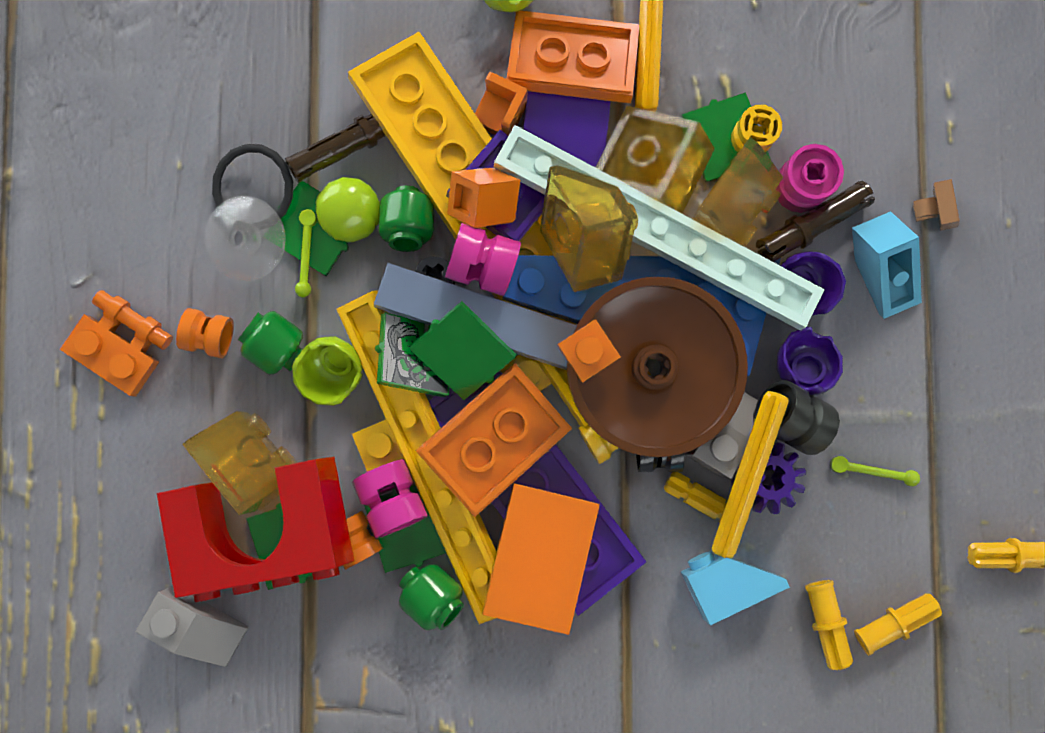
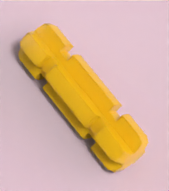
M672 472L664 485L665 492L678 499L680 497L684 498V503L712 519L718 518L720 523L726 506V499L697 482L690 483V478L683 474Z

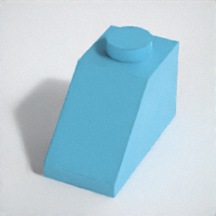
M891 211L852 227L855 262L879 315L885 319L922 303L919 236Z
M711 551L688 561L690 567L681 571L702 618L710 626L790 588L787 580L781 576L733 558H724L719 555L713 556Z

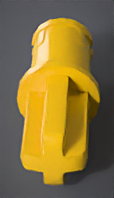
M1008 538L1005 542L972 543L968 546L967 559L969 564L976 568H1007L1013 573H1019L1025 568H1045V542H1020L1017 538Z
M822 580L807 584L805 589L808 592L815 619L812 628L819 633L827 667L830 670L846 669L853 663L844 625L848 622L847 618L841 617L833 580Z
M925 593L895 610L891 607L887 608L886 615L860 629L854 630V634L864 652L870 656L873 652L900 638L906 641L910 638L909 633L939 618L942 615V610L938 601L930 593Z

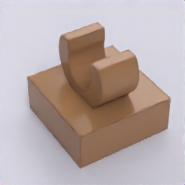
M952 179L935 182L933 185L934 197L913 201L916 222L938 217L940 231L958 227L960 220Z

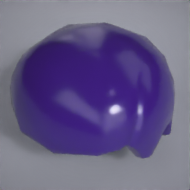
M808 251L786 258V261L780 264L781 267L825 289L812 316L829 313L843 298L846 279L841 266L829 256L820 252Z
M806 327L789 334L778 350L776 369L781 380L790 381L808 391L809 395L817 396L832 389L843 373V356L834 344L831 336L817 334L813 332L812 327Z

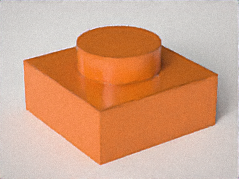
M596 319L557 344L582 383L621 358Z

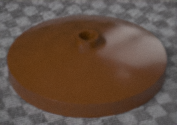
M645 277L614 287L596 300L585 312L574 333L596 319L621 356V358L583 383L567 361V379L572 399L584 421L601 438L633 454L666 457L689 452L704 445L729 423L736 413L745 391L748 372L747 353L737 323L729 311L713 295L692 283L680 279ZM650 359L657 360L661 367L660 372L655 376L648 374L649 368L646 366V363Z

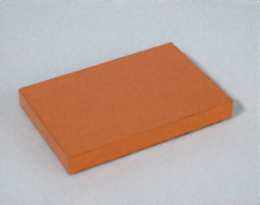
M522 10L517 11L506 79L527 88L531 92L631 104L640 25Z
M514 363L415 451L465 508L476 517L573 428L517 364Z
M513 483L482 614L569 635L600 504Z

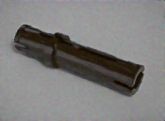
M372 114L366 117L360 115L354 118L353 124L310 145L300 152L286 157L285 162L289 166L291 174L299 183L312 174L329 167L366 146L369 149L378 145V140L386 135Z
M858 181L853 186L804 215L798 217L793 215L785 221L783 227L756 241V248L765 246L757 251L758 254L775 262L796 248H806L812 244L813 238L872 205L875 197L864 198L872 195L873 190L866 182Z

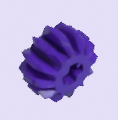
M776 442L773 445L765 470L775 471L771 477L774 484L771 486L760 483L752 506L754 512L761 513L767 505L771 514H779L781 502L791 508L796 505L795 499L790 494L791 491L797 493H804L805 487L802 484L795 483V477L806 475V469L792 467L797 462L799 455L796 452H790L784 456L785 444L781 442ZM763 474L761 482L766 478L765 474ZM734 478L733 480H731V485H732V486H733V483H734L735 478Z

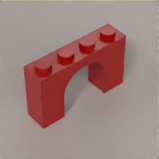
M335 456L275 467L284 525L282 536L276 549L266 559H258L247 555L231 539L226 526L218 481L156 493L175 598L193 595L194 602H202L221 597V589L232 588L233 595H240L259 590V582L271 580L273 588L300 582L299 575L312 573L313 580L340 575L339 567L353 562L354 556Z

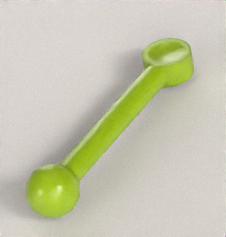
M309 209L303 210L299 216L300 222L304 225L300 279L295 285V293L299 297H307L311 293V285L308 283L312 227L317 223V216Z
M843 456L833 457L830 461V468L836 473H843L846 470L901 480L910 487H914L920 482V475L915 470H908L904 473L848 462Z

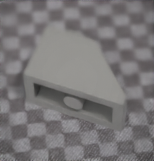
M744 392L736 413L723 430L704 445L687 452L685 455L719 477L731 479L741 463L755 422L754 413L758 400Z
M171 586L156 594L135 632L173 654L226 667L249 627L204 601L194 602L193 595L175 598L174 589Z

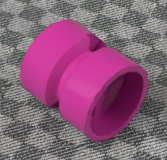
M810 144L803 146L777 172L773 184L776 199L783 207L792 212L803 213L812 210L835 193L843 182L844 168L842 160L834 150L826 145Z
M461 223L445 278L467 285L476 280L479 282L480 289L504 296L516 265L521 242L500 235L488 239L485 230Z
M403 459L379 466L352 481L360 503L370 507L366 517L375 539L402 530L428 516L420 495L410 491L414 481ZM395 488L398 496L381 502L379 495Z

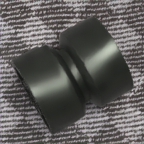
M777 381L770 385L760 396L755 408V419L763 395L767 391L777 392L788 398L789 402L776 439L806 455H817L824 451L833 442L838 433L840 420L839 413L835 407L816 396L809 395L808 391L790 381Z

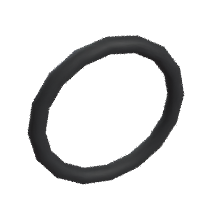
M244 144L231 149L219 161L213 175L212 195L217 210L228 223L245 231H261L274 226L286 215L293 199L294 181L288 164L276 151L262 144ZM245 153H261L271 158L280 168L285 182L284 197L279 209L270 218L258 223L244 222L233 216L225 206L221 194V180L226 167L236 157Z

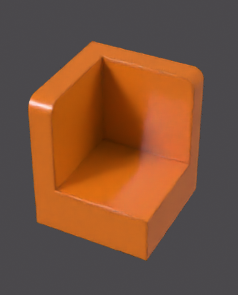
M489 72L485 79L486 91L476 109L475 115L487 132L496 135L501 130L509 136L514 125L518 126L526 109L528 89L493 72Z
M495 168L452 171L447 214L473 228L512 223L516 218L521 180Z

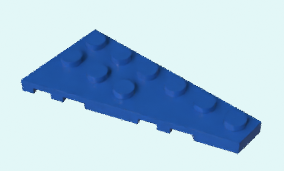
M518 255L509 286L502 300L578 324L585 312L596 300L614 287L625 282L645 277L680 279L704 289L729 311L737 323L745 343L748 363L747 377L751 373L766 317L765 311L661 256ZM781 258L776 260L774 263L779 265Z

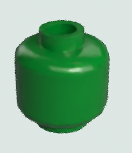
M403 185L381 198L378 228L381 238L392 249L401 252H414L422 248V245L432 239L434 232V206L429 196L420 192L414 186Z
M270 311L264 316L258 312L238 338V341L243 343L240 349L241 355L269 375L278 373L283 367L291 371L294 360L303 350L299 347L303 339L301 329L275 311Z
M436 564L427 565L421 570L418 567H413L399 583V587L402 589L399 597L400 608L424 630H432L437 627L440 630H444L455 620L464 607V603L461 601L463 594L461 586Z

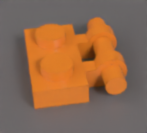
M100 290L93 297L92 304L103 310L101 320L97 321L93 317L84 314L59 350L127 395L136 397L159 364L158 360L146 353L152 343L165 350L172 342L173 336L161 329L162 324L151 316L144 318L130 308L131 304L122 297H112L105 291ZM121 323L135 331V337L131 342L115 333Z

